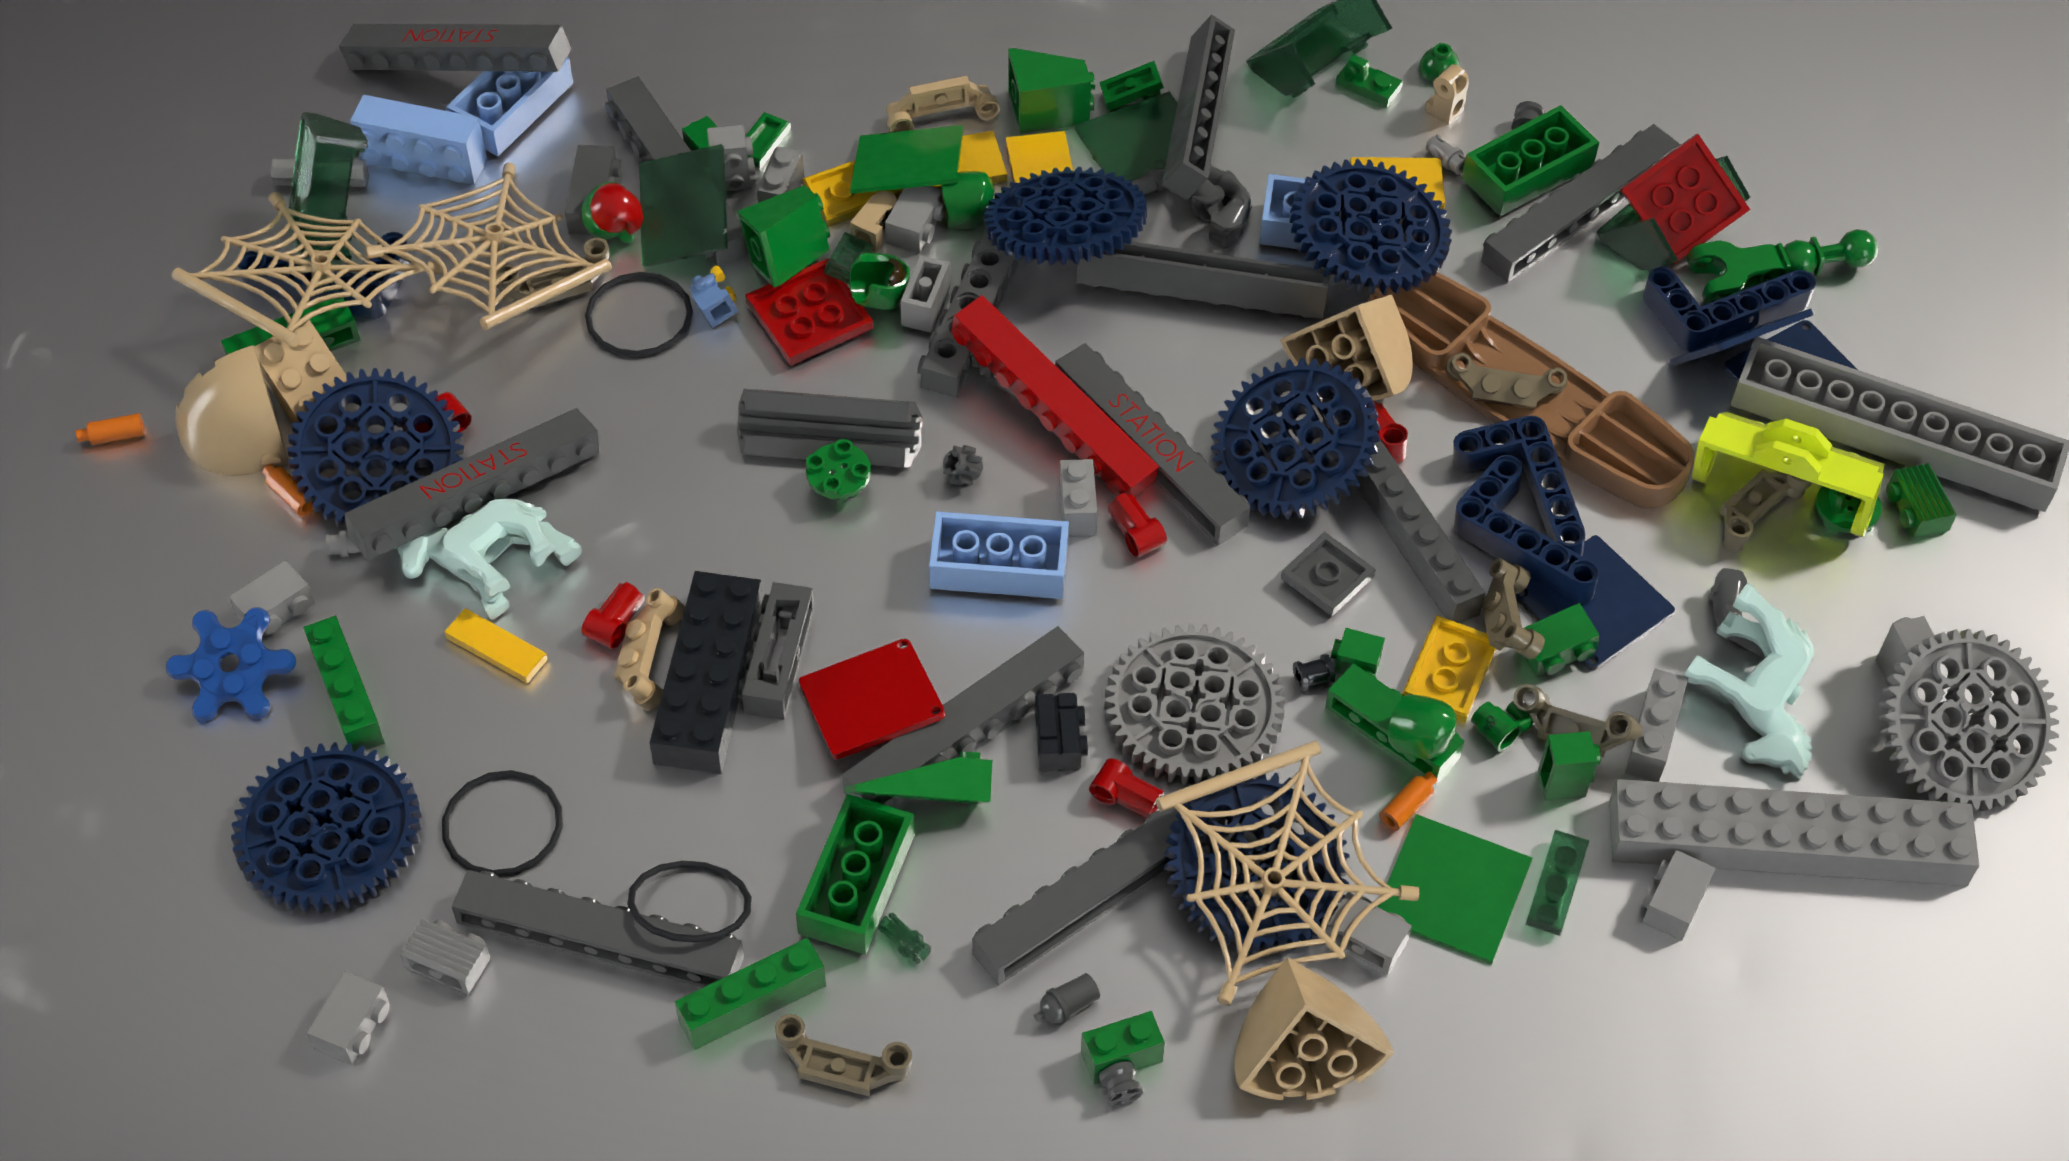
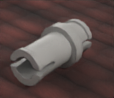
M1433 135L1426 143V150L1437 158H1441L1442 166L1445 169L1453 170L1456 175L1463 174L1466 160L1463 151L1458 147H1452L1440 135Z
M346 530L339 531L337 535H326L328 556L341 554V557H349V553L360 552L348 537Z

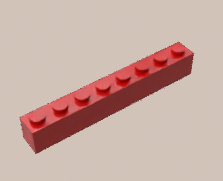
M983 295L954 315L951 333L956 342L962 346L965 345L974 354L976 361L981 366L987 367L996 376L1001 386L1009 388L1018 397L1020 404L1025 409L1031 410L1040 419L1045 429L1053 431L1062 440L1064 447L1069 452L1075 453L1081 460L1093 459L1094 475H1098L1107 484L1109 491L1114 496L1125 492L1126 494H1132L1135 498L1155 483L1160 466Z

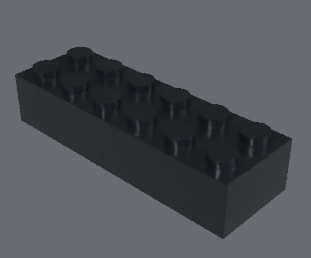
M700 571L694 572L649 742L653 764L722 773L740 700L738 698V687L741 678L745 679L746 658L748 651L753 648L754 629L761 615L763 592L760 579Z

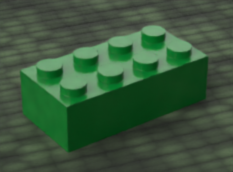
M1560 105L1467 153L1462 179L1499 216H1502L1572 179L1576 174H1581L1590 169L1595 162L1600 142Z
M850 794L846 795L797 909L796 922L798 934L866 955L915 836L913 813Z

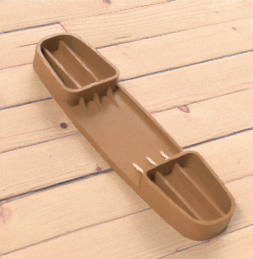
M1438 272L1435 276L1431 275L1429 282L1422 281L1419 288L1412 285L1408 292L1402 287L1398 294H1395L1391 288H1388L1386 295H1383L1379 288H1376L1374 294L1369 292L1368 302L1392 294L1409 337L1413 363L1494 423L1531 415L1543 419L1560 464L1605 491L1641 508L1654 509L1664 507L1683 491L1694 465L1695 453L1687 439L1632 394L1626 391L1608 393L1557 356L1490 316L1491 305L1485 297ZM1465 353L1470 356L1477 366L1542 376L1549 369L1561 368L1567 374V385L1560 394L1555 396L1548 395L1538 401L1535 409L1471 400L1472 393L1461 381H1455L1448 377L1445 365L1452 355ZM1456 361L1457 367L1461 369L1465 368L1463 362ZM1551 376L1554 383H1560L1558 377Z

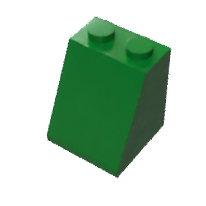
M1017 48L1008 49V93L1020 134L1090 123V111H1094V98L1091 90H1095V78L1093 72H1088L1085 60Z
M805 185L737 211L751 265L774 288L782 285L830 250L827 238H830V231L826 222L822 220L820 212L824 209L822 200L817 193L814 194Z

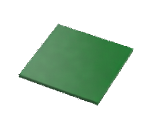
M963 125L861 135L857 148L850 193L957 183L964 131Z
M1416 814L1387 885L1391 888H1399L1400 885L1419 887L1418 901L1399 900L1398 896H1392L1377 907L1388 913H1396L1404 918L1408 924L1412 925L1410 933L1492 964L1533 858Z

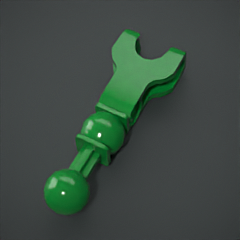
M1859 229L1847 232L1838 244L1821 247L1816 237H1811L1809 242L1795 240L1787 243L1784 247L1782 243H1778L1777 245L1765 244L1739 248L1731 243L1719 240L1693 247L1687 255V262L1694 273H1707L1718 277L1708 281L1704 287L1702 298L1707 305L1796 270H1805L1811 274L1814 273L1815 276H1820L1823 264L1843 261L1846 265L1854 268L1868 266L1877 257L1878 244L1870 232Z

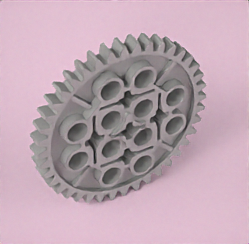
M1189 624L1187 632H1183L1182 628L1176 625L1173 634L1164 627L1162 628V637H1159L1154 632H1150L1149 642L1139 638L1138 648L1130 645L1128 647V655L1121 654L1119 664L1113 665L1112 675L1108 676V685L1105 688L1104 710H1106V722H1109V732L1115 733V744H1123L1122 753L1124 755L1132 753L1133 764L1143 760V771L1155 767V777L1157 778L1164 772H1167L1168 782H1172L1176 775L1181 777L1182 785H1186L1189 777H1193L1195 784L1202 781V777H1206L1208 780L1216 775H1222L1241 768V766L1244 767L1252 764L1253 761L1262 760L1263 753L1269 754L1272 743L1276 744L1285 714V697H1282L1283 686L1278 685L1280 676L1279 674H1272L1274 666L1272 663L1265 664L1266 655L1263 653L1255 656V645L1244 648V637L1234 642L1232 641L1233 632L1230 631L1225 637L1220 636V628L1217 627L1211 634L1208 633L1207 625L1204 624L1200 632H1196L1193 624ZM1179 657H1185V658H1188V659H1187V660H1182V659H1179ZM1214 661H1218V662H1221L1222 664H1215V663H1213V662H1214ZM1195 673L1202 674V676H1196ZM1141 681H1148V682H1150V684H1143V683H1140V682H1141ZM1161 682H1164V699L1161 701L1160 715L1157 717V698L1160 696ZM1180 685V686H1183V687H1185V688H1176V687H1174V686ZM1208 690H1216L1218 693H1212ZM1229 691H1232V710H1230L1229 723L1226 726L1227 709H1225V706L1228 704ZM1197 694L1195 713H1192L1194 695ZM1243 694H1249L1253 697H1245ZM1136 710H1144L1146 713H1139ZM1171 714H1177V715H1180L1181 717L1175 718V717H1171L1170 715H1171ZM1204 719H1213V720H1215V721H1214V722H1208V721H1205ZM1239 723H1246L1250 726L1244 727L1239 725ZM1187 731H1193L1194 734H1187ZM1173 743V744H1176L1177 746H1176V747H1169V746H1167V745H1165V744ZM1201 748H1209L1212 751L1205 752Z
M1955 629L1947 632V635L1945 632L1934 635V638L1931 636L1922 640V644L1919 643L1912 646V652L1901 656L1903 662L1894 664L1893 668L1898 674H1892L1886 678L1893 686L1882 689V692L1890 697V700L1880 702V706L1887 709L1888 713L1879 716V720L1889 724V727L1882 729L1880 732L1881 734L1891 736V740L1887 741L1884 747L1895 748L1896 752L1891 755L1890 760H1901L1902 764L1897 769V772L1909 771L1910 774L1906 783L1910 784L1918 781L1919 784L1916 792L1923 793L1929 790L1928 800L1930 801L1938 800L1941 797V802L1972 804L1973 811L1979 808L1981 811L1990 810L1992 806L1994 808L2003 807L2005 802L2007 804L2017 801V796L2027 795V788L2038 785L2036 778L2046 775L2041 766L2050 765L2053 762L2046 753L2057 750L2053 744L2049 743V740L2059 738L2058 733L2050 730L2051 726L2059 724V720L2050 717V713L2058 710V707L2048 705L2047 700L2051 699L2054 693L2043 691V688L2049 681L2047 679L2037 680L2036 677L2039 675L2041 668L2030 670L2029 665L2032 658L2020 659L2022 650L2020 647L2009 651L2010 641L2008 639L1998 643L1997 634L1986 637L1983 630L1974 634L1971 629L1960 631V633ZM1941 663L1947 668V678L1940 671ZM1988 665L1994 671V679L1990 678L1987 673ZM1918 687L1924 690L1925 701L1921 700L1918 696ZM1950 687L1945 695L1946 701L1940 702L1945 694L1943 689ZM1965 689H1968L1972 695L1971 703L1965 698ZM2012 690L2018 695V704L2012 700ZM1990 691L1994 693V695L1991 698L1993 702H1991L1989 699L1992 695ZM1943 712H1945L1950 719L1949 727L1945 725L1942 720ZM1990 714H1992L1996 719L1995 728L1990 724ZM1921 735L1927 741L1926 750L1920 745L1919 739ZM1968 737L1974 743L1973 752L1969 750V748L1967 747L1966 742ZM1945 738L1949 739V742L1947 744V747L1949 748L1948 750L1944 747L1947 743ZM1998 738V739L1995 741L1996 744L1994 745V742L1992 741V739ZM2014 739L2020 744V753L2014 748ZM1994 745L1996 751L1990 752L1992 750L1991 747ZM1945 761L1951 765V775H1948L1944 769ZM1992 762L1998 767L1997 777L1992 773Z

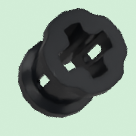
M1328 654L1321 655L1320 659L1303 664L1300 661L1293 663L1294 678L1301 692L1307 691L1309 686L1323 682L1333 684L1336 681L1335 668Z

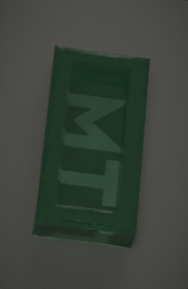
M845 232L827 262L823 273L849 284L852 264L860 255L870 253L873 245Z

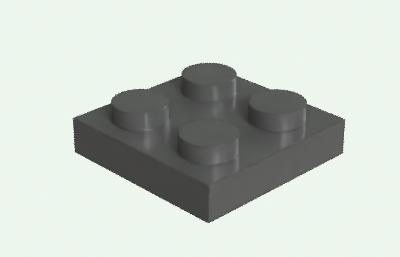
M1324 531L1282 570L1281 579L1330 616H1333L1375 576L1376 569Z

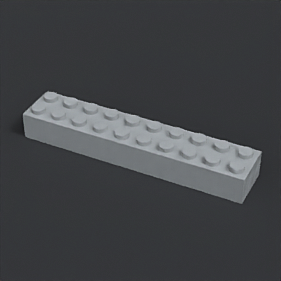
M1756 337L1730 406L1774 421L1786 418L1817 428L1827 439L1910 467L1914 465L1919 466L1920 464L1924 465L1928 462L1936 476L2046 512L2058 489L2069 452V440L1760 337Z
M1625 779L1616 780L1609 800L1612 861L1661 865L1663 859L1670 862L1675 851L1678 850L1716 869L1968 886L1980 866L1973 809L1970 803Z

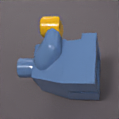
M714 266L710 271V275L694 277L690 287L696 305L712 329L739 312L733 303L737 299L733 289L727 286L720 290L717 285L718 282L725 280V275L719 266Z

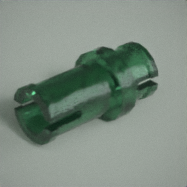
M889 913L888 917L885 916L880 921L878 930L898 946V952L903 957H909L915 964H920L921 960L918 956L923 961L929 956L931 946L923 941V935L917 930L912 931L895 913Z

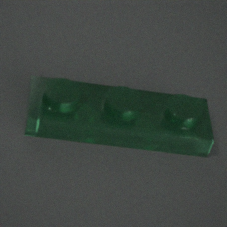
M1559 830L1554 831L1525 925L1558 936L1561 935L1590 840Z

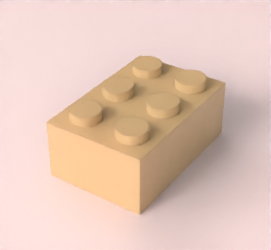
M310 320L293 331L300 335L301 338L299 344L295 347L275 336L254 346L266 384L292 423L299 422L296 415L297 411L306 412L303 404L304 401L315 403L312 396L313 391L324 394L322 384L326 383L332 388L335 387L334 377L336 376L343 383L347 381L345 372ZM351 403L346 405L344 410L355 412L359 410L360 406ZM331 425L322 427L320 431L328 428Z

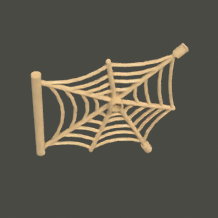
M513 163L504 164L502 178L488 185L425 205L420 204L418 206L420 212L413 227L390 246L382 247V244L365 246L367 259L383 257V254L393 253L406 257L420 265L430 277L432 284L429 288L430 293L433 294L436 291L458 295L481 307L488 313L487 316L479 320L484 330H488L612 268L608 259H603L593 264L569 249L561 239L557 226V221L562 220L563 216L561 214L553 215L539 208L517 189L512 181L516 170ZM503 183L501 189L481 198L441 210L433 209L434 207L469 198ZM509 185L525 204L547 218L540 220L517 206L508 195ZM500 195L499 203L491 207L454 217L446 214L477 205ZM506 200L514 210L532 222L526 223L505 210ZM497 210L495 215L484 220L470 223L462 221ZM424 214H430L428 225L416 242L401 245L417 230ZM503 214L521 226L512 228L502 221ZM434 218H440L438 229L432 241L423 242L433 226ZM444 222L452 223V232L449 238L437 241L443 230ZM552 223L553 232L559 245L570 256L557 253L548 244L543 232L544 225ZM486 225L485 230L477 226ZM457 226L468 230L465 238L454 239L457 233ZM538 228L539 237L546 249L540 248L531 238L530 230ZM473 232L476 233V234H478V235H481V236H473V237H472ZM525 232L526 239L530 244L524 243L519 233ZM513 235H514V237H515L516 240H513V239H510V238H506V237H509V236H513ZM473 243H482V244H481L479 247L476 248ZM465 244L466 246L471 248L472 252L468 254L466 249L461 245ZM504 244L509 245V246H512V247H507V248L503 249V248H504ZM454 246L462 252L465 258L458 263L452 253L443 247ZM434 248L440 251L452 261L455 267L447 272L443 261L426 249ZM414 250L429 256L439 264L443 277L436 282L433 271L425 262L404 251ZM518 250H526V252H520L510 257H507L503 259L499 264H497V258L504 254ZM533 255L547 257L521 263L496 279L497 271L509 262ZM478 256L489 257L490 265L474 259ZM566 262L565 264L542 268L526 274L512 282L496 297V286L519 270L541 263ZM471 264L490 271L489 277L477 271L464 268ZM584 268L495 311L496 305L506 294L528 279L561 269ZM458 273L475 276L488 282L489 290L472 282L454 278V276ZM447 282H452L480 291L488 296V306L468 293L442 286Z
M273 192L270 194L269 200L279 212L275 219L267 226L246 235L231 238L222 236L221 241L225 245L222 254L216 261L197 273H188L178 267L172 272V278L295 347L299 344L301 338L300 335L293 331L310 318L341 307L363 305L366 308H370L372 306L370 301L380 291L405 277L425 270L406 257L399 256L411 264H402L386 254H383L381 258L391 264H375L359 253L348 242V239L353 236L364 246H370V243L355 232L360 227L379 244H382L383 247L390 246V244L365 226L361 219L334 220L303 214L287 208L281 194ZM282 215L287 221L286 226L272 237L248 243L243 241L266 233L279 222ZM291 215L318 223L350 226L331 227L311 225L307 223L294 221ZM299 227H300V228H305V229H310V230H318V231H329V232H341V231H346V232H342V233L310 232V231H301V230L299 229ZM289 228L294 232L284 242L267 248L261 247L281 238ZM305 236L340 239L333 241H314L307 240ZM296 238L301 243L295 249L283 253L276 251L286 247ZM230 245L241 248L240 254L225 271L210 272L220 265L226 257ZM311 246L334 247L331 250L320 251L314 250ZM345 246L365 264L358 265L349 260L340 252L341 248ZM302 249H305V251L302 254L291 256L297 254ZM246 250L258 253L255 261L248 269L235 270L241 263ZM263 255L273 257V261L268 268L255 269ZM309 255L311 261L304 260V258ZM337 255L348 265H331V261ZM279 259L289 262L288 267L274 268ZM428 261L426 265L434 274H443L441 267L436 261ZM381 271L365 280L355 290L351 287L360 277L368 272ZM397 271H406L375 288L366 298L360 294L367 285L380 277ZM312 272L311 281L309 282V280L300 273ZM348 272H359L347 283L340 279ZM282 274H292L302 280L307 286L306 291L304 292L299 284ZM267 275L294 287L302 297L299 305L297 306L293 298L280 286L259 276ZM244 277L278 291L290 302L295 311L293 317L290 318L286 310L262 290L231 278ZM202 279L229 283L260 295L273 304L284 316L288 323L287 328L202 281ZM333 282H334V283L336 284V285L325 286V287H322V288H319V289L314 290V289L317 288V287H320V286H323V285H326V284H329V283H333ZM343 289L345 291L318 297L314 300L309 301L310 297L321 294L323 292ZM351 296L356 299L321 307L300 319L305 309L320 302Z
M1316 740L1156 798L1157 807L1161 812L1174 808L1180 813L1195 843L1199 865L1195 893L1188 894L1186 900L1188 902L1195 901L1209 919L1219 939L1225 959L1228 982L1223 983L1217 1001L1223 1005H1231L1237 990L1235 984L1260 974L1277 970L1284 961L1239 976L1243 964L1269 954L1319 944H1326L1332 953L1311 955L1291 960L1302 964L1332 958L1344 959V950L1352 932L1371 910L1392 896H1398L1399 900L1418 901L1419 887L1400 885L1399 888H1391L1375 875L1363 858L1358 842V820L1363 816V812L1358 810L1354 813L1333 800L1321 787L1309 764L1311 757L1321 754L1320 745ZM1301 761L1299 771L1286 785L1270 797L1251 806L1231 811L1204 812L1188 810L1182 805ZM1306 773H1308L1319 794L1330 805L1348 815L1349 818L1339 825L1315 807L1302 790ZM1295 784L1290 803L1273 816L1255 824L1229 828L1207 825L1198 818L1235 816L1254 811L1273 802ZM1300 797L1318 817L1334 827L1331 832L1325 836L1309 826L1296 812ZM1287 813L1282 828L1270 837L1251 843H1229L1217 833L1255 830L1276 821ZM1294 818L1305 830L1317 837L1319 841L1311 847L1301 841L1291 831ZM1193 824L1209 836L1214 850L1216 875L1213 890L1201 892L1204 878V858L1199 836ZM1351 825L1352 842L1357 858L1369 876L1381 887L1365 886L1352 873L1345 861L1342 850L1343 832ZM1281 836L1277 850L1262 855H1244L1237 849L1258 847L1271 843ZM1289 837L1305 850L1299 857L1285 852ZM1336 837V850L1340 864L1356 885L1344 884L1331 866L1327 844ZM1217 843L1228 851L1231 865L1229 887L1220 888L1222 868L1221 854ZM1320 849H1322L1325 866L1335 883L1321 882L1314 870L1312 856ZM1275 856L1272 868L1267 869L1266 872L1253 862ZM1283 857L1292 861L1282 870L1280 869ZM1235 858L1242 863L1244 884L1236 885L1237 868ZM1306 860L1309 872L1315 882L1307 881L1303 874L1302 864ZM1248 868L1259 876L1261 880L1250 882ZM1297 868L1300 880L1285 879L1288 874ZM1283 887L1298 888L1294 898ZM1259 889L1263 894L1261 900H1259L1254 890ZM1305 889L1318 890L1312 900L1309 914H1307L1299 905L1300 896ZM1247 891L1253 898L1257 907L1253 920H1251L1245 906L1235 893ZM1325 891H1337L1327 908L1321 926H1319L1314 921L1318 902ZM1344 892L1356 893L1345 904L1334 923L1329 937L1325 930ZM1277 894L1290 906V908H1276L1265 912L1270 897H1274ZM1363 894L1382 895L1371 902L1354 919L1346 930L1340 946L1335 943L1340 924L1350 908ZM1229 895L1249 926L1243 945L1240 930L1234 917L1220 896ZM1214 898L1227 915L1234 931L1238 957L1233 969L1224 936L1214 916L1202 900ZM1296 913L1305 922L1279 925L1257 931L1261 920L1277 914ZM1310 928L1320 938L1280 945L1246 957L1253 939L1265 934Z

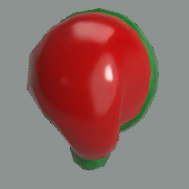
M605 182L596 186L586 195L581 209L582 221L590 234L604 240L618 237L625 244L631 243L634 240L635 232L641 228L644 220L642 206L637 197L616 182Z

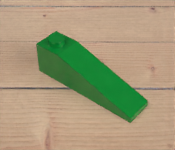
M960 752V757L845 786V793L973 804L989 803L991 799L993 760L981 759V753Z

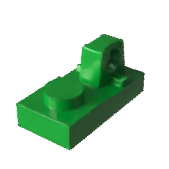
M1355 54L1348 60V63L1336 78V84L1386 107L1389 106L1399 93L1403 82L1385 72L1369 67L1368 60Z
M1155 61L1099 82L1109 111L1136 101L1141 97L1146 101L1157 95L1159 96L1161 95L1160 90L1164 88Z

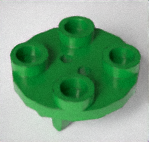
M840 439L835 443L820 447L807 457L806 478L810 487L819 495L830 499H840L844 503L848 497H856L866 487L871 478V463L867 455L860 448L854 446L850 440Z
M1821 486L1816 495L1815 508L1827 530L1850 533L1862 499ZM1879 496L1877 497L1874 512L1866 532L1874 529L1882 514V502Z

